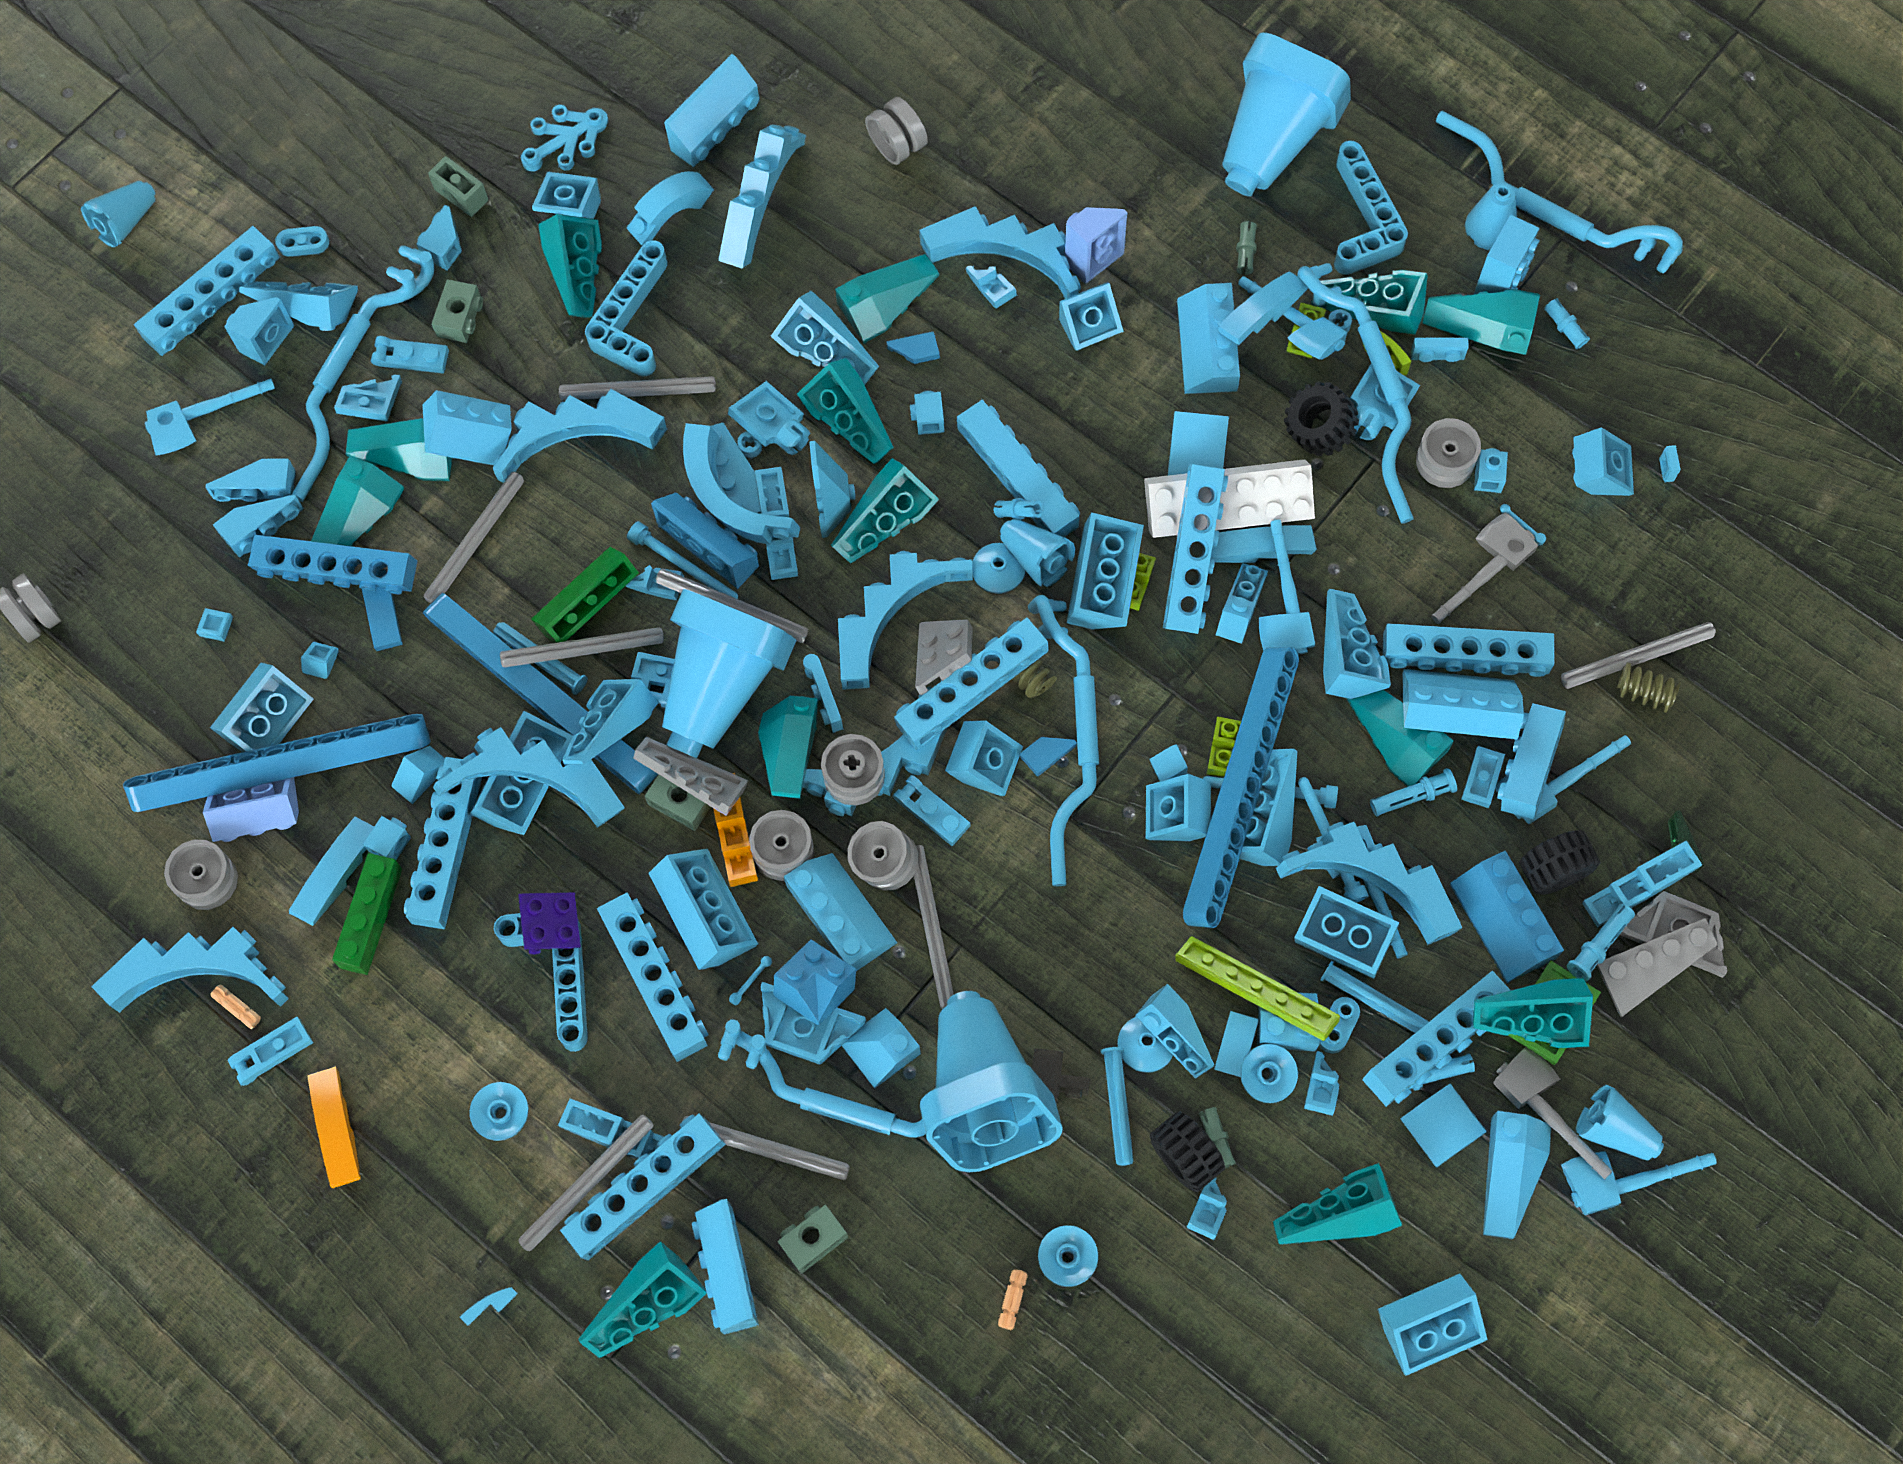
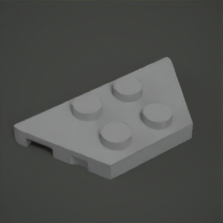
M969 620L919 623L915 688L920 695L928 691L926 685L938 676L943 681L952 675L954 671L972 661L973 627Z
M1663 891L1640 910L1620 933V936L1644 944L1706 918L1718 945L1691 965L1722 978L1727 973V966H1724L1722 954L1724 949L1723 939L1719 933L1721 927L1719 913Z

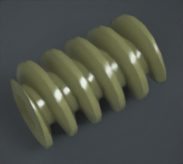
M1011 645L1008 647L1007 650L1009 652L1015 653L1018 652L1021 649V647H1018V645ZM1042 660L1032 663L1012 678L1013 682H1018V687L1021 690H1026L1025 694L1028 698L1041 695L1057 680L1055 675L1048 679L1046 678L1050 672L1049 668L1039 670L1043 663Z
M1626 663L1616 689L1620 688V697L1622 698L1628 692H1631V701L1633 702L1639 695L1642 696V705L1644 706L1650 699L1653 700V709H1656L1663 703V712L1667 713L1676 699L1681 681L1674 687V678H1669L1664 683L1662 674H1658L1653 679V672L1647 670L1642 676L1641 667L1637 666L1631 672V663Z

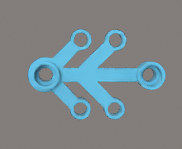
M556 105L552 109L554 120L559 123L565 121L579 123L574 127L547 124L543 118H534L531 121V128L535 135L549 134L556 135L557 137L537 149H525L521 155L523 167L528 171L539 170L543 164V157L565 145L564 152L558 156V164L562 170L572 169L578 137L586 131V139L579 144V150L583 157H592L595 154L594 145L597 133L602 132L608 124L606 112L600 108H592L585 113L567 111L564 105ZM537 125H543L541 128H535ZM586 147H591L590 150H583ZM564 160H570L568 163H562Z

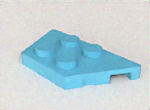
M765 982L761 983L765 1042L768 1047L821 1065L866 1022L864 1016L836 1008L818 1026L773 996V985Z

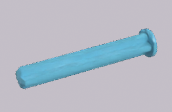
M499 622L493 630L494 635L514 649L537 646L505 622ZM557 659L535 663L568 686L574 695L580 693L587 683V676H580Z
M1333 961L1330 962L1320 979L1322 982L1323 980L1328 981L1414 1033L1429 1022L1333 965Z
M1110 1047L1102 1049L1101 1054L1104 1055L1116 1164L1126 1166L1133 1163V1152L1121 1055L1124 1052V1048Z

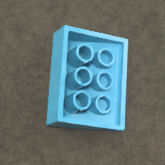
M1403 669L1404 728L1518 739L1524 709L1522 694L1514 680Z

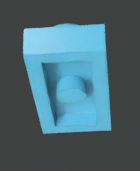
M1414 338L1411 348V360H1420L1422 362H1430L1432 360L1456 362L1464 360L1469 347L1468 338Z
M1477 746L1461 800L1489 808L1505 754Z

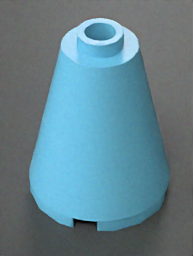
M136 181L86 201L83 204L84 206L81 207V212L90 229L96 228L101 233L98 238L108 246L116 247L123 242L154 204L156 193L149 183Z
M1506 183L1493 185L1466 218V234L1480 248L1491 250L1509 216L1517 217L1516 195L1510 185Z
M1018 519L1009 520L1001 527V541L1036 584L1041 587L1042 584L1046 587L1051 586L1066 573L1068 569L1064 566L1068 559L1072 561L1075 555L1074 543L1069 539Z
M1605 1085L1597 1090L1590 1098L1595 1101L1590 1109L1584 1107L1578 1119L1576 1132L1579 1136L1644 1160L1658 1157L1664 1147L1662 1135L1615 1088Z

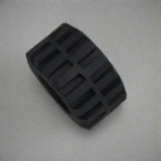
M1315 382V386L1311 384L1305 385V390L1301 391L1299 389L1296 392L1297 396L1295 399L1291 397L1288 402L1291 405L1290 408L1285 409V414L1288 416L1284 418V424L1287 426L1286 430L1291 438L1308 453H1314L1316 456H1322L1323 452L1327 456L1333 455V450L1337 452L1343 450L1342 445L1345 443L1348 445L1351 442L1350 436H1355L1357 430L1354 426L1359 425V419L1356 417L1358 411L1354 407V403L1337 386L1334 387L1332 383L1326 382L1324 385L1322 382ZM1331 409L1327 422L1319 428L1312 429L1316 416L1325 410Z
M1584 830L1569 831L1550 838L1532 848L1519 861L1536 895L1550 894L1564 889L1590 875L1601 863Z
M1176 1111L1149 1134L1153 1148L1166 1167L1185 1187L1194 1192H1199L1225 1170L1223 1157L1206 1132L1185 1113Z

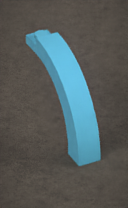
M686 423L683 438V455L687 476L697 497L712 515L732 532L758 543L771 545L772 536L784 540L788 539V537L798 538L801 527L793 518L758 514L740 507L728 498L722 488L717 472L716 451L719 435L711 426Z

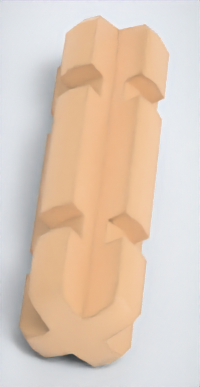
M223 985L216 986L211 992L213 999L250 1029H253L260 1022L261 1017L252 1009L250 1010L245 1003Z
M1012 1270L1009 1280L1011 1285H1008L1002 1306L1004 1311L1000 1314L998 1325L1001 1328L1008 1330L1014 1328L1015 1314H1018L1024 1291L1022 1286H1025L1027 1280V1273L1024 1271Z

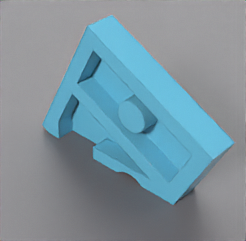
M392 375V380L376 383L374 379L365 381L362 384L342 386L334 407L336 414L388 421L402 382L400 375Z

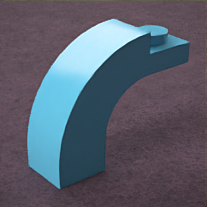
M682 172L670 176L654 186L636 204L634 208L637 210V214L627 229L641 245H644L646 242L653 240L663 224L675 213L686 208L701 209L714 189L698 172Z

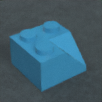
M810 940L774 974L773 996L819 1026L855 990L856 968L813 940Z

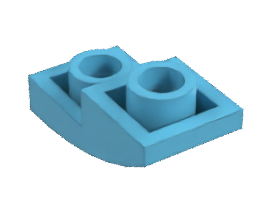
M1230 1011L1214 1070L1241 1077V1065L1252 1047L1259 1021L1258 1018Z

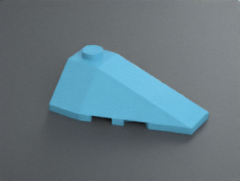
M1272 750L1239 859L1261 866H1279L1284 861L1282 857L1288 854L1292 841L1297 750Z

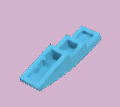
M1290 271L1283 274L1237 307L1218 325L1219 333L1240 345L1252 331L1258 333L1270 320L1276 322L1308 287L1298 276Z
M775 467L755 470L761 514L789 518L782 468ZM772 536L771 545L766 544L771 580L798 576L793 537H788V539L784 540Z
M1311 525L1282 526L1283 533H1285L1287 554H1313L1317 550ZM1257 527L1220 532L1217 547H1212L1211 558H1215V562L1255 563L1259 558L1277 559L1271 527Z
M357 817L351 820L304 884L290 907L289 914L312 926L319 920L347 887L346 880L363 861L362 854L366 851L363 843L374 826Z
M1685 841L1637 867L1635 871L1585 899L1582 904L1595 925L1599 927L1607 922L1620 904L1633 908L1702 866V863L1688 842Z
M569 1099L558 1126L609 1148L632 1123L625 1121L619 1116ZM650 1130L626 1155L635 1159L646 1153L650 1155L658 1148L657 1143L663 1136L655 1134ZM664 1158L659 1163V1168L668 1171L671 1167L670 1158Z

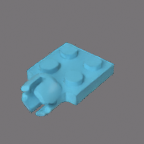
M1371 363L1349 398L1358 411L1356 417L1359 419V425L1354 426V428L1358 431L1360 426L1365 427L1360 438L1365 440L1374 439L1383 426L1393 430L1398 423L1393 406L1388 405ZM1397 371L1407 395L1405 402L1408 407L1420 385Z
M767 381L729 407L728 415L765 447L775 443L788 454L795 455L798 452L793 447L801 451L809 441L810 431L800 423L803 420L804 413Z

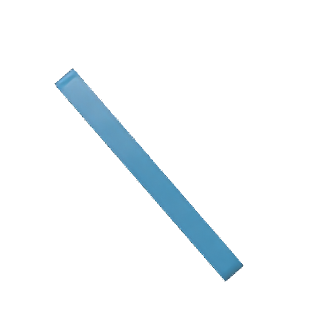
M441 593L423 611V614L431 623L557 728L573 736L580 732L581 727L578 723L581 717L587 716L588 711L531 664L502 667L500 652L513 649L450 597ZM621 739L594 757L637 794H641L659 775L633 759L635 750Z
M1269 647L1262 653L1183 909V919L1188 926L1214 928L1221 921L1298 667L1299 656L1293 647Z
M411 714L135 776L126 780L123 783V788L131 810L141 812L408 752L427 746L431 740L423 715Z

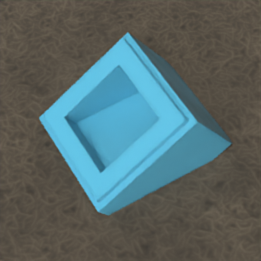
M312 642L301 657L302 672L327 679L338 654V648Z
M1177 744L1170 746L1150 759L1160 782L1187 774L1188 767Z

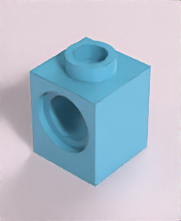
M381 816L363 845L371 854L397 860L411 839V836L405 830L407 826L394 817L388 820Z

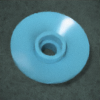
M992 543L984 546L976 553L972 561V572L975 582L982 589L990 593L1001 594L1012 591L1022 582L1025 576V569L1004 543ZM1000 561L1003 563V566L996 567L994 563Z
M1137 1017L1130 1019L1122 1027L1118 1036V1047L1124 1048V1052L1121 1053L1122 1059L1129 1067L1140 1072H1155L1165 1067L1173 1057L1171 1052L1165 1048ZM1150 1037L1153 1043L1146 1046L1142 1043V1038Z
M1275 1044L1259 1045L1248 1052L1241 1065V1081L1245 1090L1251 1097L1260 1102L1275 1103L1282 1101L1292 1093L1298 1079L1296 1062L1292 1055L1281 1046ZM1264 1068L1270 1071L1268 1079H1264L1262 1076Z
M496 1082L483 1087L471 1102V1123L481 1136L489 1140L501 1141L509 1139L516 1135L527 1121L529 1111L527 1099L519 1088L510 1083ZM499 1109L506 1110V1115L503 1118H497L496 1116Z
M1060 1226L1051 1230L1043 1238L1038 1251V1261L1044 1275L1053 1283L1066 1287L1077 1286L1088 1280L1094 1273L1098 1262V1250L1092 1237L1083 1229L1075 1226ZM1066 1252L1071 1253L1074 1257L1070 1263H1066L1062 1259V1255Z

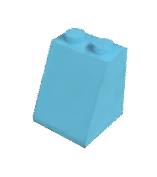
M1175 411L1168 476L1188 473V467L1191 464L1223 469L1229 416Z

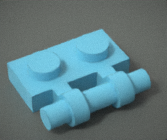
M638 652L631 678L641 679L649 691L651 684L665 687L663 693L650 692L656 698L658 704L666 708L675 659Z

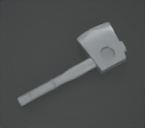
M1506 512L1488 523L1475 539L1494 558L1471 581L1462 586L1444 605H1441L1431 615L1432 620L1439 624L1447 616H1450L1453 610L1468 597H1471L1472 593L1488 582L1503 567L1507 566L1514 571L1536 551L1538 544L1534 541V535L1529 530H1525Z
M1525 1047L1509 1064L1507 1062L1504 1063L1496 1071L1499 1075L1493 1084L1518 1109L1528 1104L1604 1180L1613 1172L1602 1161L1603 1159H1600L1540 1096V1094L1560 1080L1546 1060Z

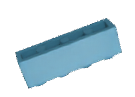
M1532 703L1530 712H1524L1520 728L1524 729L1522 737L1518 736V739H1515L1513 752H1516L1514 760H1508L1505 775L1509 777L1507 783H1501L1497 799L1502 800L1501 811L1535 819L1562 734L1566 711Z

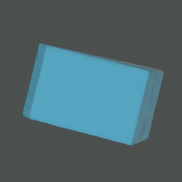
M431 746L404 756L391 785L392 788L413 804L437 779L438 769L441 765H444L445 758Z

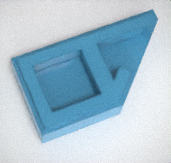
M934 332L886 341L888 350L899 353L913 364L940 359Z
M1040 737L1020 753V758L1038 777L1077 746V742L1073 739Z

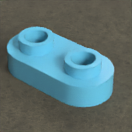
M318 226L285 229L277 235L275 241L280 253L288 257L319 254L324 252L329 246V238L325 230Z
M1348 997L1338 998L1330 1008L1331 1011L1340 1015L1339 1023L1332 1030V1032L1338 1035L1339 1039L1332 1041L1328 1036L1325 1041L1320 1040L1319 1046L1325 1052L1338 1053L1345 1047L1360 1016L1358 1004ZM1347 1007L1351 1014L1343 1015L1340 1009Z

